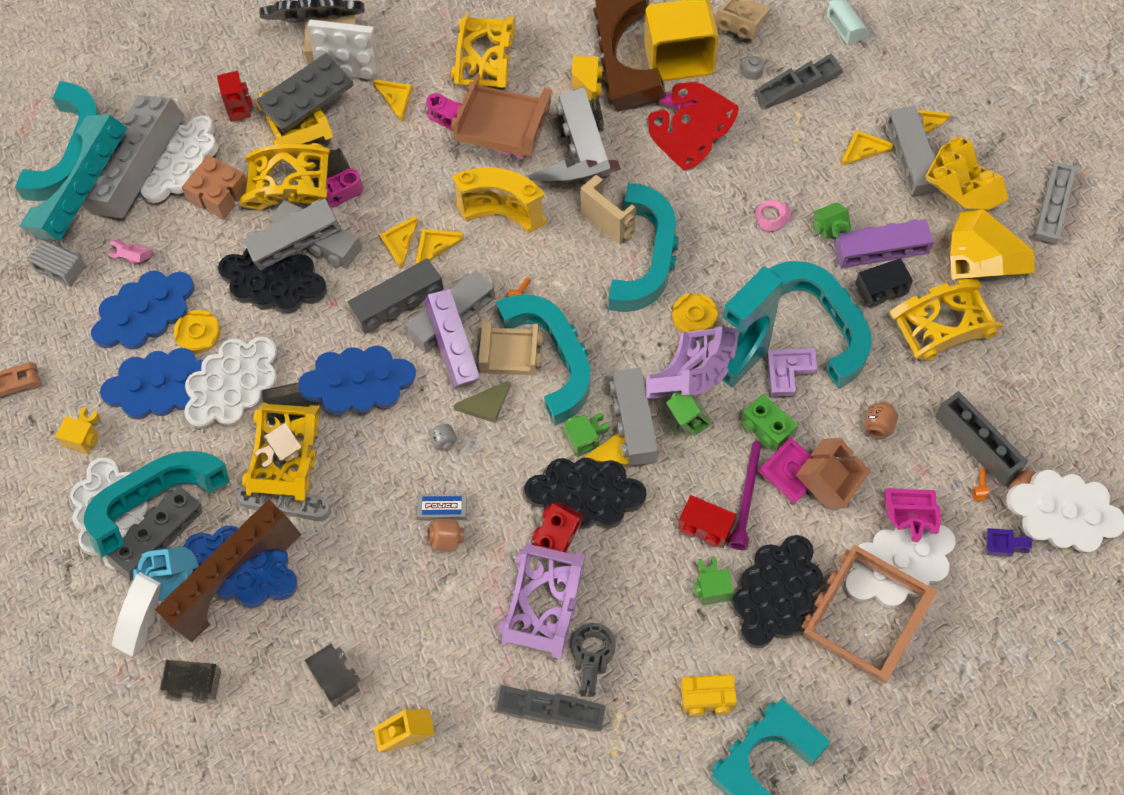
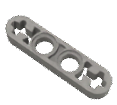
M240 487L237 492L238 501L247 509L258 510L269 496L276 495L279 497L276 506L286 516L323 521L331 514L328 500L321 496L307 494L305 501H302V506L298 510H292L289 508V505L295 500L293 495L262 493L261 495V493L253 492L254 497L257 498L250 497L246 501L244 497L246 495V487ZM322 504L325 510H320L319 513H316L314 508H318Z

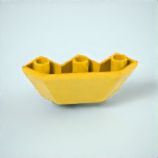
M963 137L952 138L949 140V143L941 146L925 175L929 183L953 202L964 208L990 210L1009 200L1003 176L979 166L972 141Z
M985 209L960 212L952 232L950 252L952 279L960 280L1036 273L1034 249Z

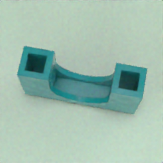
M781 698L777 704L772 701L763 712L766 716L760 723L755 720L746 730L748 736L742 742L738 739L730 747L728 752L731 754L725 761L719 759L710 770L713 772L710 781L725 795H772L754 778L749 767V755L756 746L768 741L782 743L788 746L811 767L828 748L831 741Z

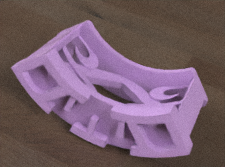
M722 326L715 327L714 329L681 332L678 350L670 365L660 373L647 375V399L665 397L678 391H682V395L702 394L708 392L713 385L719 384L729 371L727 366L730 359L735 357L738 329ZM700 338H704V347H703V348H702L701 344L699 343V339H700ZM703 360V363H702L700 366H698L697 368L693 369L694 366H696L698 363H700V362Z
M529 542L526 543L524 550H519L516 565H520L512 602L507 618L501 620L499 634H502L501 644L507 645L509 642L552 652L551 657L562 658L569 635L570 621L573 619L576 607V595L581 584L586 554L578 552L570 554L534 546ZM531 557L548 559L549 571L544 573L543 565L539 561L538 569L535 571L531 570ZM553 561L570 564L571 566L554 568ZM526 575H527V577L530 578L532 581H530V582L524 587V583H525V579H526ZM554 579H557L558 585L560 583L566 585L564 591L558 592L555 589ZM549 582L552 595L558 601L564 603L563 608L549 609L538 619L532 611L527 597L537 588ZM519 604L524 614L517 615ZM554 615L558 618L557 623L551 624L548 620L547 626L544 625L548 617ZM518 622L524 623L521 631L528 630L531 625L534 627L531 634L513 630ZM540 632L546 637L538 636L537 634Z

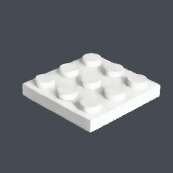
M309 20L308 31L314 60L327 52L349 77L379 80L380 69L374 27Z

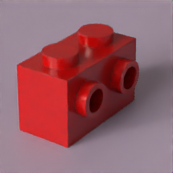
M238 70L217 75L220 94L230 121H240L252 117L250 108H254L246 82L241 81Z
M690 495L679 518L678 529L688 537L693 538L696 536L703 539L709 546L724 548L735 524L737 514Z
M561 502L549 504L542 515L544 521L541 527H537L532 535V540L534 541L532 545L567 553L585 515Z

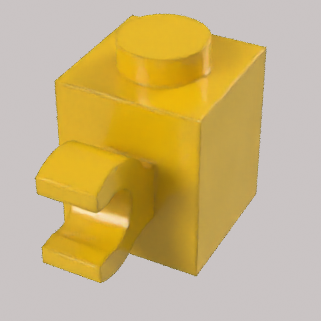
M83 407L79 412L78 419L65 416L55 438L63 447L89 454L91 448L96 445L99 433L93 425L99 421V413L94 410L92 416L87 417L89 411Z

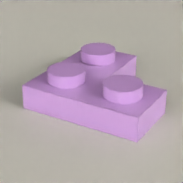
M815 348L767 351L771 397L795 396L794 374L817 373Z

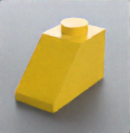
M405 709L373 727L378 753L415 745L435 735L430 709Z

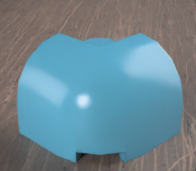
M171 547L148 551L142 554L137 568L133 569V580L141 572L161 583L158 601H162L193 573V569L199 567L198 561L193 552L186 547Z

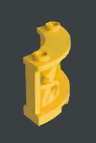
M465 13L463 18H460L455 66L451 68V78L455 79V84L469 85L470 81H474V79L463 78L464 69L469 66L471 67L470 75L476 72L477 67L480 68L478 74H480L479 85L506 87L508 85L510 55L506 54L507 49L512 48L515 38L516 15H507L505 19L473 18L470 17V13ZM487 34L491 42L500 46L489 48L483 55V58H481L475 52L471 43ZM495 55L498 58L496 60L491 59V56ZM484 72L497 80H484Z
M271 89L258 93V98L269 92ZM257 104V107H258L259 111H260V112L263 111V110L260 108V106ZM321 109L306 118L301 124V129H290L286 133H283L265 113L275 137L273 140L274 145L303 144L323 137L324 140L333 138L327 118Z
M312 143L310 145L278 144L252 150L251 153L245 156L244 160L248 162L245 194L240 197L239 206L261 211L268 206L278 204L280 199H289L290 203L305 204L326 199V179L330 149L323 147L321 144ZM284 160L292 165L297 172L288 175L282 185H278L268 175L276 165ZM307 160H319V171H307L316 167L314 162L307 163ZM312 178H319L318 188L314 186ZM295 180L298 182V185H291Z
M494 167L474 168L452 176L457 199L455 201L456 207L467 222L476 218L499 214L520 225L528 234L547 224V219L542 214L541 199L544 198V192L527 177L511 170ZM490 189L504 191L511 195L490 191Z
M963 279L958 280L957 285L949 287L948 283L929 289L930 294L922 296L920 299L914 296L890 311L892 318L897 321L908 341L915 359L930 361L936 358L939 352L956 344L973 339H990L998 334V330L1004 325L1002 322L996 321L979 290L982 288L979 280ZM954 300H959L960 303H955ZM941 303H945V305L953 310L964 312L963 319L958 327H949L933 322L939 314ZM930 308L933 310L934 313L928 319H926L929 313L925 312L924 310ZM907 320L918 326L914 332H912ZM924 329L926 332L922 342L926 338H931L933 342L921 348L915 336Z
M262 402L258 410H255L254 424H257L254 450L248 471L243 474L242 485L246 487V496H252L253 492L293 495L295 500L305 501L311 484L310 473L311 470H314L317 451L312 450V446H314L316 442L315 437H318L320 406L310 405V407ZM268 413L284 414L285 423L292 433L295 432L296 439L299 436H303V441L299 443L301 448L297 450L298 453L302 454L301 457H296L286 462L281 470L273 461L268 466L261 467L262 462L267 461V455L260 453L255 456L254 454L258 449L268 446L263 436L281 425L280 421L274 417L275 425L272 427L268 426ZM288 414L305 415V417L290 422ZM292 466L299 467L295 472L290 469ZM261 475H266L264 479H258Z

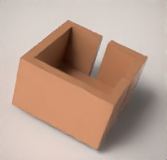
M207 155L182 186L188 202L203 210L207 209L209 213L224 220L235 207L234 200L239 202L240 197L245 194L246 177L244 172Z
M829 438L821 440L811 454L813 458L806 460L796 476L826 508H845L871 471L857 456L851 457L854 452L841 438Z

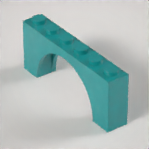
M86 115L75 133L83 141L82 150L75 167L62 186L48 200L36 207H30L19 227L36 238L60 241L128 127L111 115Z
M765 266L724 305L723 318L741 331L738 335L735 357L730 359L727 366L729 371L722 380L731 388L769 350L783 280L778 273L770 271Z

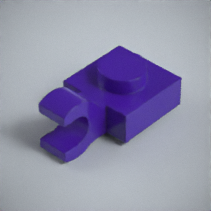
M988 528L986 531V555L1012 557L1014 550L1019 553H1029V548L1032 549V538L1014 537V530Z

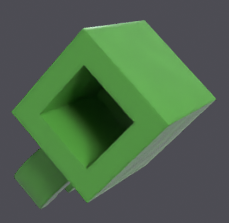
M836 202L813 211L815 219L813 227L817 233H820L826 239L831 237L838 238L840 237L839 233L843 231L850 233L849 212L840 203Z
M602 413L596 414L592 419V423L584 414L580 417L574 416L564 424V434L577 457L596 449L599 446L598 434L609 431L608 423L603 426L597 424L604 419Z
M715 556L711 557L712 566L705 567L702 559L698 560V570L701 573L698 574L697 583H694V592L696 598L701 599L702 606L732 601L734 592L729 570L717 571V559Z

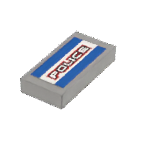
M418 494L417 519L435 520L443 518L467 520V494Z

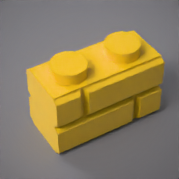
M733 674L681 677L680 688L683 713H689L690 717H701L705 715V712L715 711L716 715L731 714V710L736 709L737 700Z

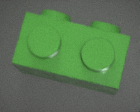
M764 394L747 407L742 414L741 422L743 427L749 433H754L760 438V442L765 448H771L774 452L790 437L793 438L798 429V424Z

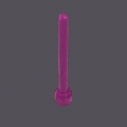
M760 441L752 443L737 527L729 537L728 546L736 550H747L750 538L746 528L762 446Z

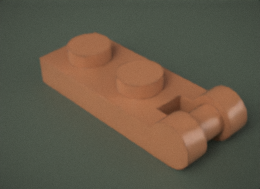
M29 362L0 371V397L25 389L39 388L41 383L39 377L36 376L38 372L36 363ZM26 375L27 378L20 379V376Z

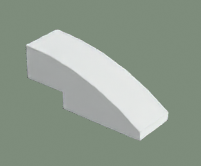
M141 572L136 575L123 603L112 641L113 647L132 657L146 645L148 627L155 622V609L158 605L161 583Z

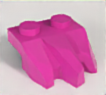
M885 489L886 516L898 530L907 528L911 540L917 543L922 538L923 530L931 534L939 533L941 514L940 506H937L935 490Z

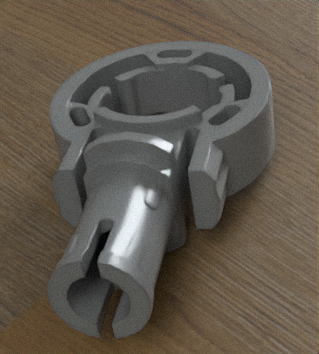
M585 624L575 632L572 639V653L576 659V670L580 671L582 658L584 659L579 694L582 696H586L587 686H589L588 697L596 695L599 662L602 661L601 673L604 674L607 664L615 654V637L611 630L602 624ZM589 637L600 638L605 642V649L599 653H590L582 647L583 638L585 640ZM608 640L610 641L611 648H608Z

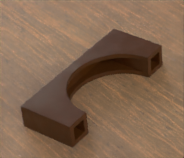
M595 0L596 7L593 8L596 20L599 22V24H596V30L599 37H601V40L598 41L601 53L604 54L601 62L607 73L604 75V81L607 88L609 87V92L606 93L609 104H613L616 111L619 112L665 98L664 81L658 68L648 70L633 69L617 60V46L622 34L635 20L645 15L646 8L650 4L649 0Z
M268 499L185 579L155 611L173 629L190 642H193L210 625L207 619V612L215 593L239 566L253 556L267 550L279 549L285 552L302 534L289 518Z

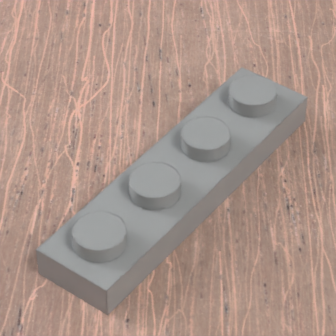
M1054 161L1035 239L1054 244L1058 243L1077 167Z

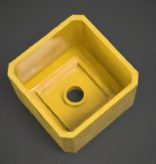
M675 0L649 4L645 13L644 39L649 68H658L664 82L709 76L715 72L719 36L710 0Z

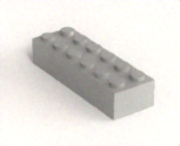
M138 95L134 100L133 105L121 122L128 129L82 204L90 214L124 218L184 117L182 111L171 98Z

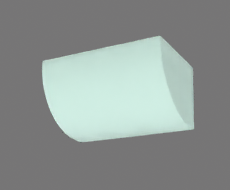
M832 0L829 2L827 17L847 45L870 36L869 30L847 0Z

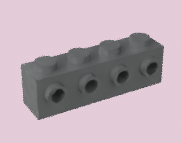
M427 258L347 301L352 316L365 333L369 330H375L380 324L389 319L398 317L405 310L418 306L425 300L427 295L444 290L442 278Z
M959 391L940 405L935 417L1003 487L1024 469L1028 460Z
M180 485L174 491H168L157 507L150 508L138 525L134 524L128 529L126 536L123 538L124 545L107 555L109 564L131 582L133 580V569L137 568L142 554L166 548L202 514L201 503Z

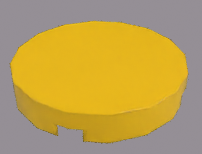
M685 294L678 298L673 305V324L680 332L713 329L718 318L717 306L711 298L704 294Z
M205 310L187 312V315L183 318L181 316L174 326V338L178 346L189 349L194 354L204 353L212 349L218 343L221 336V327L212 313Z

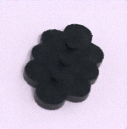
M283 0L275 2L274 5L263 6L259 9L261 19L281 20L290 23L304 22L305 18L307 20H317L319 17L336 19L340 18V16L358 15L365 12L364 3L357 0Z
M246 248L242 255H226L218 264L220 276L224 281L230 283L229 289L233 298L239 302L253 301L256 307L260 309H268L274 306L282 313H291L296 311L303 301L317 302L327 292L324 278L315 273L313 260L305 254L290 255L260 270L253 262Z
M588 457L581 458L575 463L565 458L555 459L548 465L546 475L532 476L527 480L524 487L525 498L533 506L544 507L545 511L549 504L561 502L585 515L579 526L582 529L589 528L595 523L605 528L616 527L623 521L625 511H635L644 505L647 495L646 488L640 481L626 478V470L619 462L608 460L598 464L594 459Z
M790 536L785 539L781 547L772 544L760 547L755 554L754 566L747 568L743 573L741 580L743 588L734 595L732 606L735 614L744 620L741 636L750 647L756 649L764 648L771 643L774 636L783 639L792 638L800 631L802 616L809 614L813 608V594L821 587L823 575L820 568L811 562L814 553L813 545L804 536Z

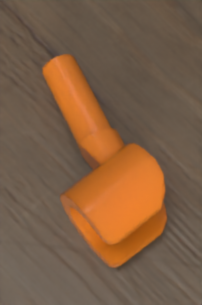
M526 277L518 290L510 289L508 297L523 294L531 279Z
M984 468L980 469L979 486L972 488L974 501L986 500L989 493V487L986 486V469Z

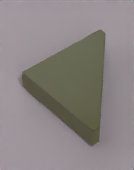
M506 381L457 402L454 405V410L496 423L511 383Z

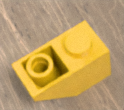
M573 56L572 87L575 90L584 87L589 102L592 105H596L597 96H601L602 83H598V79H602L603 66H599V57Z

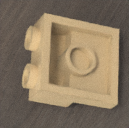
M726 0L717 11L715 23L720 30L731 31L738 34L741 38L753 40L760 31L762 23L769 16L771 7L753 0Z

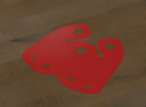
M698 82L678 83L673 86L672 101L675 104H683L692 100H696L697 103L695 105L682 106L672 117V132H668L670 120L668 111L662 109L651 112L648 116L651 138L682 170H688L696 166L710 153L713 140L721 138L730 130L739 111L737 104ZM681 89H686L688 92L684 98L678 95ZM733 110V112L730 113V118H728L727 112ZM685 114L691 117L688 123L681 121L682 116ZM657 117H662L664 120L660 126L655 125L654 121ZM718 125H724V127H721L720 130L717 131ZM705 146V148L702 149V152L700 153L699 147ZM687 158H694V160L686 164Z

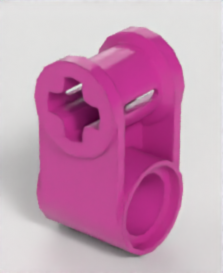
M438 93L430 94L426 99L428 107L427 117L431 121L451 130L452 120L457 118L459 105L462 106V104Z
M346 169L326 179V200L331 207L339 206L343 202L362 194L364 187L358 171Z

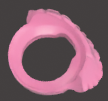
M774 200L764 201L756 208L758 225L766 232L776 231L786 225L791 217L788 204H781ZM768 207L775 208L779 212V217L775 220L766 219L761 215L762 210Z

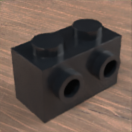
M899 258L858 272L855 285L866 306L872 304L880 305L887 299L905 296L911 288L913 279L902 259Z

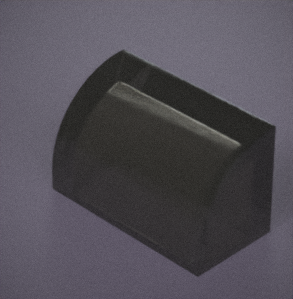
M298 383L262 390L263 402L267 404L315 406L314 401H308L300 395ZM268 413L270 425L276 423L274 417L280 423L285 422L284 414ZM288 414L290 421L305 417V415Z

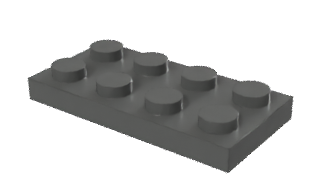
M326 52L258 98L257 104L283 133H286L353 87L354 84L350 77Z

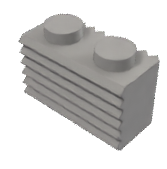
M42 239L41 243H38V246H36L33 253L27 259L35 271L43 275L45 274L69 287L86 266L79 252L74 249L68 251L54 240L48 242Z

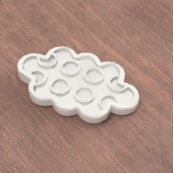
M204 115L197 116L186 126L179 125L141 188V193L146 201L158 203L165 200L170 193H184L182 186L206 156L210 155L213 157L217 153L218 143L213 136L215 125L210 117Z
M256 337L248 344L240 339H229L221 345L219 354L207 356L202 362L201 371L194 372L186 380V392L191 399L185 406L184 411L187 422L191 426L200 429L210 426L215 421L224 426H232L241 421L244 410L256 408L261 402V393L273 389L277 381L276 370L272 366L277 357L276 344L267 337Z
M98 458L92 461L87 468V479L74 485L70 495L72 503L76 507L72 520L75 527L81 531L78 536L79 545L82 551L91 556H99V554L93 549L84 525L85 510L90 501L99 492L132 473L120 472L117 463L109 458ZM147 501L126 512L115 522L119 527L122 539L126 536L128 529L132 525H138L144 519L148 511ZM107 555L102 558L104 564L109 569L116 570L109 564Z
M1041 470L1032 476L1030 484H1017L1007 494L1008 508L1012 513L1023 517L1022 527L1026 535L1034 540L1048 539L1057 548L1073 546L1074 549L1080 552H1092L1101 545L1103 538H1115L1124 531V514L1119 508L1109 505L1110 495L1107 488L1099 482L1085 483L1076 474L1060 476L1053 470Z
M940 525L938 534H931L923 530L919 543L911 540L907 528L898 530L895 527L894 531L885 529L879 531L872 543L865 542L858 545V547L929 586V584L941 583L947 577L950 567L946 557L953 551L956 541L953 532L943 525ZM857 560L853 564L855 570L848 574L845 581L847 595L857 602H867L875 598L880 605L886 608H896L904 603L907 596L920 597Z

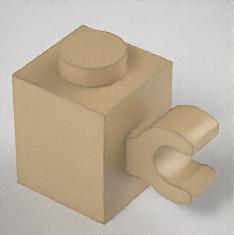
M284 423L263 436L268 446L260 448L254 453L255 456L260 453L267 455V461L261 464L265 467L272 462L273 454L276 455L279 461L283 459L286 462L292 460L299 455L297 450L301 448V445L287 424Z

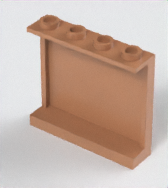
M476 74L474 81L469 83L468 93L464 94L462 106L459 105L457 118L452 120L451 131H454V141L531 157L551 106L552 89L544 88L540 98L480 86V74Z

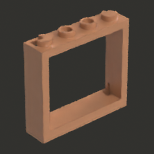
M854 544L851 551L846 549L839 562L843 563L839 572L834 570L828 579L827 584L830 585L827 593L821 592L814 604L818 607L813 616L808 614L802 625V628L805 629L803 636L885 684L938 591ZM855 560L921 596L918 605L881 670L814 632Z

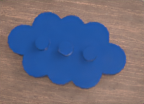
M155 270L144 273L138 283L130 282L124 284L120 288L118 295L105 298L99 306V314L102 319L94 324L91 330V336L95 344L102 348H111L120 343L123 347L132 350L142 347L149 337L163 335L167 331L169 324L176 323L181 316L183 318L188 312L185 300L193 294L195 287L191 276L185 272H175L166 277L162 272Z
M372 346L365 351L356 347H350L341 354L335 352L321 354L315 362V370L305 372L300 377L298 391L308 401H322L324 409L334 415L345 414L350 409L358 413H366L373 409L375 405L381 408L394 406L399 400L400 390L408 388L413 384L416 377V369L408 360L393 359L390 351L382 346Z
M186 348L174 349L169 354L162 351H154L144 359L140 357L128 358L120 365L119 376L109 378L102 384L100 388L101 398L108 406H122L125 414L132 419H142L150 413L157 416H165L170 414L175 408L185 410V406L191 400L186 392V380L194 372L201 371L203 360H196L194 353Z
M231 525L221 527L213 536L206 533H196L186 540L184 547L193 552L200 566L238 527ZM271 549L253 556L239 566L223 582L216 594L225 600L237 598L244 607L256 608L264 604L268 597L275 600L290 598L297 590V578L294 572L287 568L289 563L287 552Z

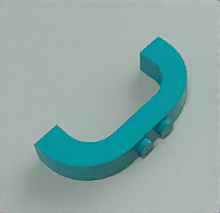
M59 81L53 95L57 108L62 112L77 114L79 118L65 153L56 166L45 171L22 169L15 185L22 199L30 201L48 200L62 186L75 167L83 144L82 138L75 133L86 115H101L93 97L83 87Z
M633 183L627 184L624 211L630 205H634L636 207V215L649 219L656 228L651 268L645 276L638 280L623 281L612 279L608 310L630 312L651 305L664 292L668 284L670 269L675 270L676 256L672 254L673 250H678L679 236H675V213L669 201L661 193L648 186Z
M789 261L769 268L770 271L778 273L783 280L780 296L791 291L811 293L820 301L845 336L848 348L843 353L830 359L826 368V372L838 389L856 379L866 364L872 338L870 328L863 317L861 308L857 305L855 306L847 289L842 288L835 277L827 270L809 262Z
M520 294L496 301L497 314L504 328L513 329L524 324H538L550 335L570 374V378L563 388L544 396L545 408L554 426L569 420L586 403L590 393L591 382L590 365L587 359L588 352L584 343H579L575 326L569 324L563 312L554 303L540 296Z
M176 452L157 458L109 485L90 501L84 513V525L93 549L103 558L122 547L124 542L119 527L115 524L117 519L171 486L192 483L202 487L210 494L226 485L230 480L225 463L217 457L204 452Z

